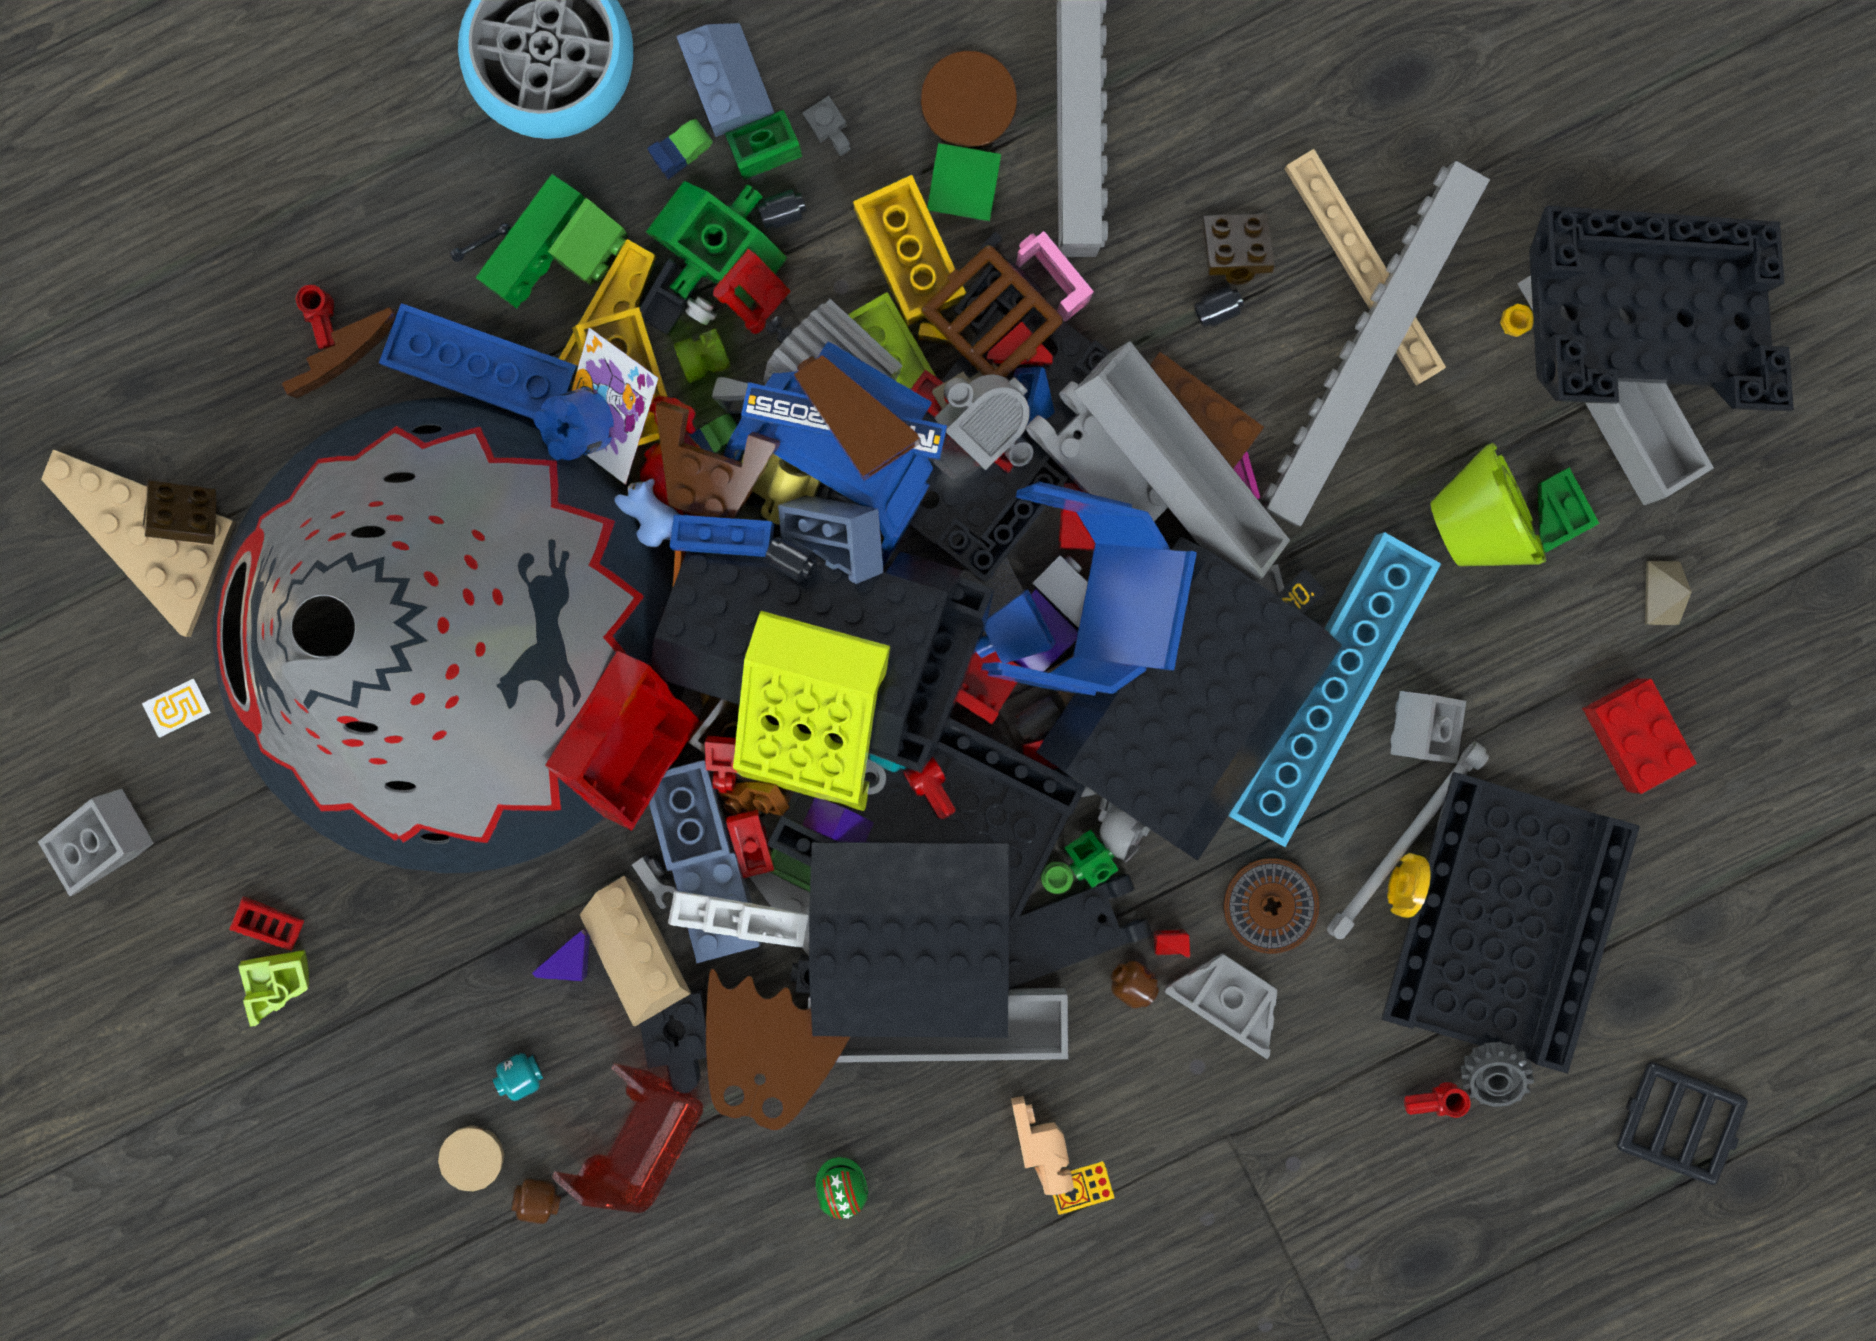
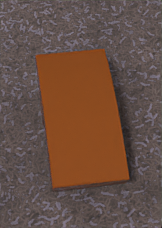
M736 783L733 791L728 790L727 793H719L724 801V808L733 816L754 810L783 816L790 808L778 786L772 783Z

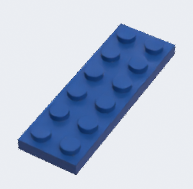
M402 303L379 364L533 420L535 413L540 411L541 405L547 398L572 391L578 366Z

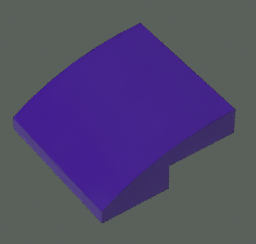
M1035 590L1031 596L1056 644L1046 652L1018 659L1015 662L1021 667L1044 672L1077 640L1078 632Z

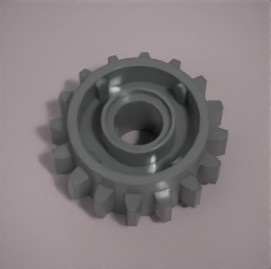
M1502 1042L1484 1043V1045L1478 1048H1473L1470 1056L1464 1057L1465 1065L1460 1068L1463 1088L1468 1089L1469 1097H1475L1479 1100L1480 1104L1492 1107L1510 1106L1517 1101H1521L1523 1095L1530 1092L1529 1084L1534 1083L1532 1064L1530 1060L1526 1059L1525 1052H1518L1515 1049V1045H1508Z

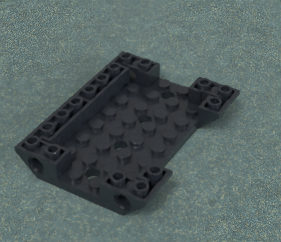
M1547 206L1544 208L1529 250L1536 376L1555 401L1617 404L1619 403L1618 381L1711 386L1732 409L1786 412L1794 410L1789 347L1772 346L1768 292L1785 284L1780 222ZM1561 306L1569 309L1571 313L1570 321H1567L1561 315ZM1620 309L1628 314L1629 324H1625L1620 319ZM1678 313H1681L1686 318V327H1683L1678 322ZM1735 316L1741 319L1743 323L1742 330L1735 326Z
M991 263L954 309L958 316L1002 275ZM1012 284L967 325L977 335L971 343L972 347L1024 298ZM1033 307L988 349L982 357L986 360L987 353L1021 322L1034 333L1047 319ZM1064 320L1044 341L1052 342L1057 349L1051 366L1018 365L1016 367H1043L1045 369L1055 413L1045 420L1053 427L1056 435L1077 415L1063 402L1059 393L1071 381L1079 385L1091 374V371L1105 356L1112 353L1096 340L1091 343ZM962 355L942 382H947L963 371L969 378L979 371ZM1015 369L1006 379L1010 381L1014 377ZM926 412L922 419L924 421L938 423L936 419L928 412ZM1026 429L1020 437L1024 438L1032 446L1033 457L1024 466H1014L1009 474L994 462L985 470L975 459L964 458L960 453V445L946 433L940 460L928 458L933 470L926 482L930 484L927 491L935 492L939 497V503L932 509H927L920 503L909 524L985 583L1047 506L1017 498V490L1038 482L1062 487L1069 478L1067 473L1028 434ZM1074 431V438L1080 439V431Z

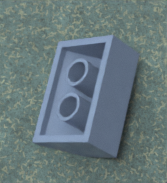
M740 23L704 25L676 36L715 137L774 114Z

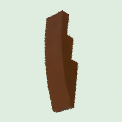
M389 307L332 332L331 336L335 345L306 358L311 370L282 382L286 394L298 399L327 384L355 365L392 329L398 312Z

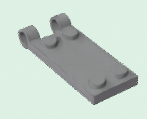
M1071 381L1059 393V396L1077 415L1057 435L1053 427L1039 415L1026 426V431L1084 493L1130 503L1132 508L1148 512L1153 521H1155L1168 506L1075 394L1074 390L1079 385ZM1074 431H1080V439L1074 438Z

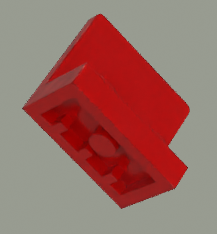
M996 651L983 658L975 652L956 701L993 724L999 714V710L1017 682L988 676L989 671L981 670L983 663H1002ZM1013 661L1008 662V663H1005V664H1010V665L1019 666V665H1017L1016 663H1014Z

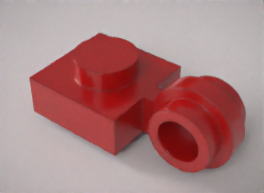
M707 736L705 741L706 770L714 771L713 789H718L719 793H727L728 790L733 791L736 781L735 773H738L733 768L736 738Z

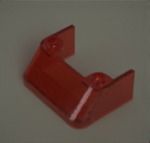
M614 1063L611 1069L627 1082L626 1095L636 1102L608 1155L597 1154L588 1158L583 1163L578 1175L554 1172L552 1178L582 1206L642 1213L655 1202L703 1113V1104L690 1093L674 1091L670 1082L647 1070Z

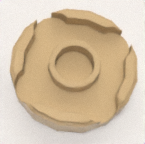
M470 1125L457 1129L446 1138L439 1152L438 1163L441 1174L450 1185L459 1190L473 1192L484 1189L495 1181L502 1169L504 1151L501 1142L493 1132L478 1128L479 1126Z

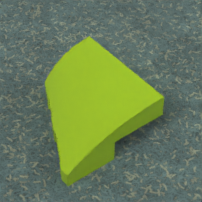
M305 950L243 960L238 966L246 993L243 1002L250 1027L258 1025L262 1018L274 1010L278 1011L285 1006L289 999L299 996L309 987V970Z

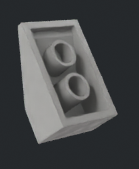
M122 789L90 799L38 841L69 896L77 894L123 866L154 844Z

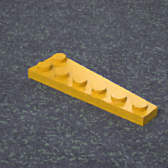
M627 239L579 324L638 307L657 257ZM573 332L559 359L579 366L581 354Z

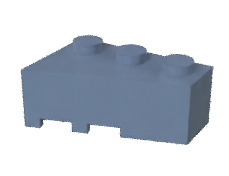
M808 495L778 505L782 538H789L815 552V554L826 560L828 567L831 569H841L849 575L848 579L855 584L883 573L878 508Z

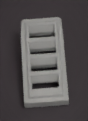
M718 377L712 398L727 413H742L748 384L729 378Z

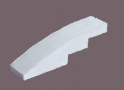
M674 891L668 923L673 926L702 929L704 932L737 936L739 939L802 947L808 915L747 902Z

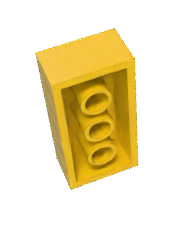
M910 175L853 201L854 211L907 326L926 318L921 312L922 306L948 282L947 276L955 270L913 176ZM962 286L937 311L940 312L960 303L966 295L964 287Z
M639 307L572 327L581 355L588 330L591 328L659 378L652 400L659 395L667 397ZM651 412L646 417L638 446L660 439L658 425L655 423L654 414Z

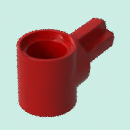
M315 285L303 286L297 292L296 304L303 312L305 321L311 322L318 348L328 349L335 345L331 333L334 331L330 320L334 316V300L329 293ZM320 295V305L316 309L311 310L310 300L314 296Z
M933 756L922 773L909 768L903 771L917 796L925 794L939 819H945L956 811L941 785L945 782L946 778Z
M1444 1082L1437 1087H1433L1432 1093L1407 1095L1404 1098V1107L1409 1115L1436 1112L1437 1116L1449 1115L1450 1117L1458 1118L1464 1116L1469 1111L1471 1105L1468 1094L1451 1082ZM1452 1093H1457V1102L1453 1106H1446L1447 1097Z

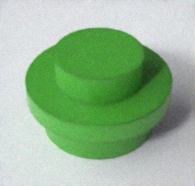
M1052 862L1043 869L1041 881L1047 891L1060 894L1071 887L1073 874L1065 863Z

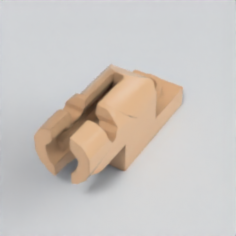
M1024 1096L1011 1098L1025 1168L1037 1166L1035 1170L1046 1195H1057L1072 1191L1074 1185L1071 1171L1068 1168H1062L1069 1164L1064 1134L1055 1122L1030 1127L1029 1124L1035 1123L1032 1104L1025 1105Z

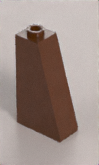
M823 355L817 359L814 356L809 357L797 366L798 372L794 374L797 383L863 481H866L921 444L920 437L912 428Z

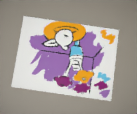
M589 328L572 391L585 387L589 388L587 391H590L592 394H600L610 407L614 427L609 428L608 438L612 437L609 445L605 449L588 454L587 456L626 485L659 378Z

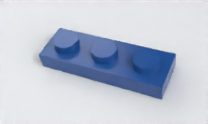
M674 515L670 548L676 551L765 557L773 540L774 524L772 521Z

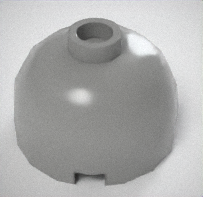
M1113 805L1112 812L1102 810L1098 817V820L1102 822L1100 839L1114 856L1127 862L1140 847L1138 845L1143 835L1145 837L1148 835L1150 829Z

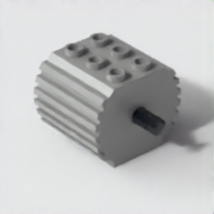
M831 299L825 304L822 303L817 310L812 311L795 329L790 326L784 329L781 326L784 320L779 316L773 318L766 327L770 335L774 332L779 334L777 341L781 346L774 351L772 357L767 362L763 379L765 385L773 373L798 371L797 366L807 358L814 356L817 359L828 341L895 381L903 367Z

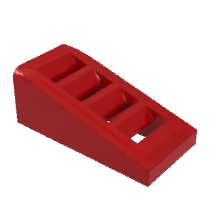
M243 896L229 930L292 951L304 920ZM248 910H252L255 912L250 924H244L243 922ZM260 915H267L262 930L255 928ZM273 918L280 920L274 935L268 933ZM287 922L292 924L286 940H284L280 936Z

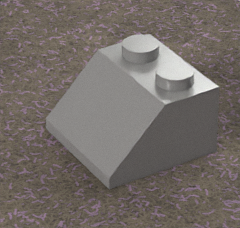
M1400 691L1399 699L1395 706L1396 721L1391 735V754L1457 764L1466 701Z

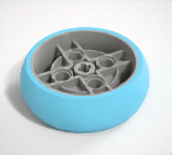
M471 0L462 19L459 31L458 55L460 67L471 95L492 119L522 135L543 139L562 138L591 128L605 118L617 105L626 90L633 66L632 33L628 19L618 0H584L597 10L608 30L609 42L593 39L586 22L572 10L573 0H536L516 9L507 18L505 23H499L496 20L508 7L518 0ZM549 14H559L556 22L552 24L545 23V19ZM512 40H521V45L518 49L508 50V44ZM547 45H550L552 50H546L545 55H542L540 49L545 50ZM578 50L585 51V56L582 60L575 62L571 60L574 52ZM485 59L499 61L507 79L520 90L518 106L504 99L492 86L487 76ZM541 76L548 77L545 86L541 88L534 87V82L537 78ZM587 77L599 78L596 84L580 99L555 109L556 99L576 91L585 82Z

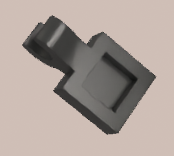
M830 96L802 112L804 119L820 143L829 138L840 157L851 150L849 147L850 143L841 131L847 126L846 121Z

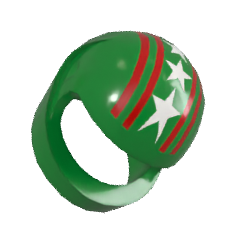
M834 1157L824 1163L817 1173L816 1192L820 1205L819 1208L825 1214L834 1219H849L863 1209L868 1198V1187L861 1168L853 1160L846 1157ZM837 1165H845V1166H849V1167L852 1168V1169H849V1168H845V1167H839V1168H834V1169H832V1170H829L830 1168H832V1167H834V1166H837Z

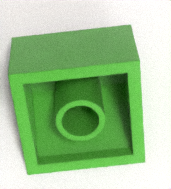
M586 198L548 252L561 266L589 286H592L595 281L600 282L609 269V266H607L613 255L617 256L628 234L623 227Z

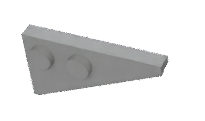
M770 872L751 876L750 879L771 907L808 915L802 948L809 956L810 892Z

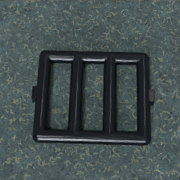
M1649 1062L1646 1065L1635 1097H1629L1625 1107L1629 1112L1617 1141V1148L1622 1152L1709 1185H1715L1719 1181L1730 1149L1735 1150L1739 1138L1736 1137V1133L1748 1105V1100L1745 1096L1661 1064ZM1656 1077L1672 1082L1673 1085L1648 1148L1634 1143L1632 1140ZM1688 1088L1703 1095L1680 1156L1677 1159L1663 1154L1662 1150L1685 1090ZM1717 1099L1732 1105L1709 1168L1706 1170L1691 1163L1714 1102Z

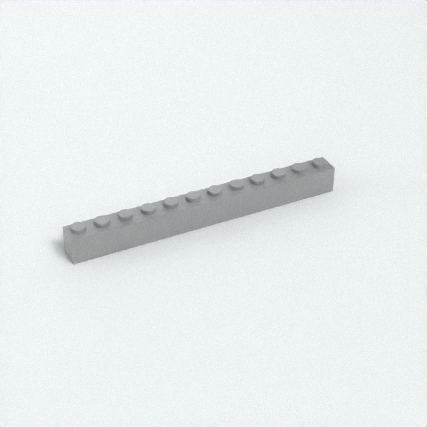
M1457 161L1447 168L1443 166L1433 182L1437 187L1432 197L1427 195L1417 211L1421 215L1416 226L1411 224L1401 241L1405 244L1401 254H1395L1386 268V271L1390 273L1384 284L1379 283L1370 298L1374 303L1369 313L1364 311L1355 325V329L1358 330L1353 342L1350 340L1346 342L1339 355L1343 360L1338 370L1332 369L1324 382V386L1327 387L1322 399L1317 397L1308 412V415L1312 416L1307 427L1301 426L1295 435L1293 443L1296 444L1293 453L1291 456L1286 454L1277 470L1281 473L1276 484L1270 483L1262 497V500L1265 501L1263 507L1266 511L1294 526H1302L1490 179Z

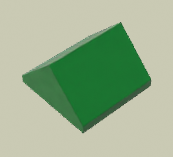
M784 110L725 133L743 180L802 157L798 139Z

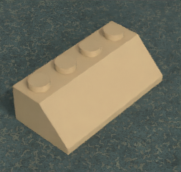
M623 876L596 892L581 912L580 917L633 1026H637L688 996L691 992L637 884Z

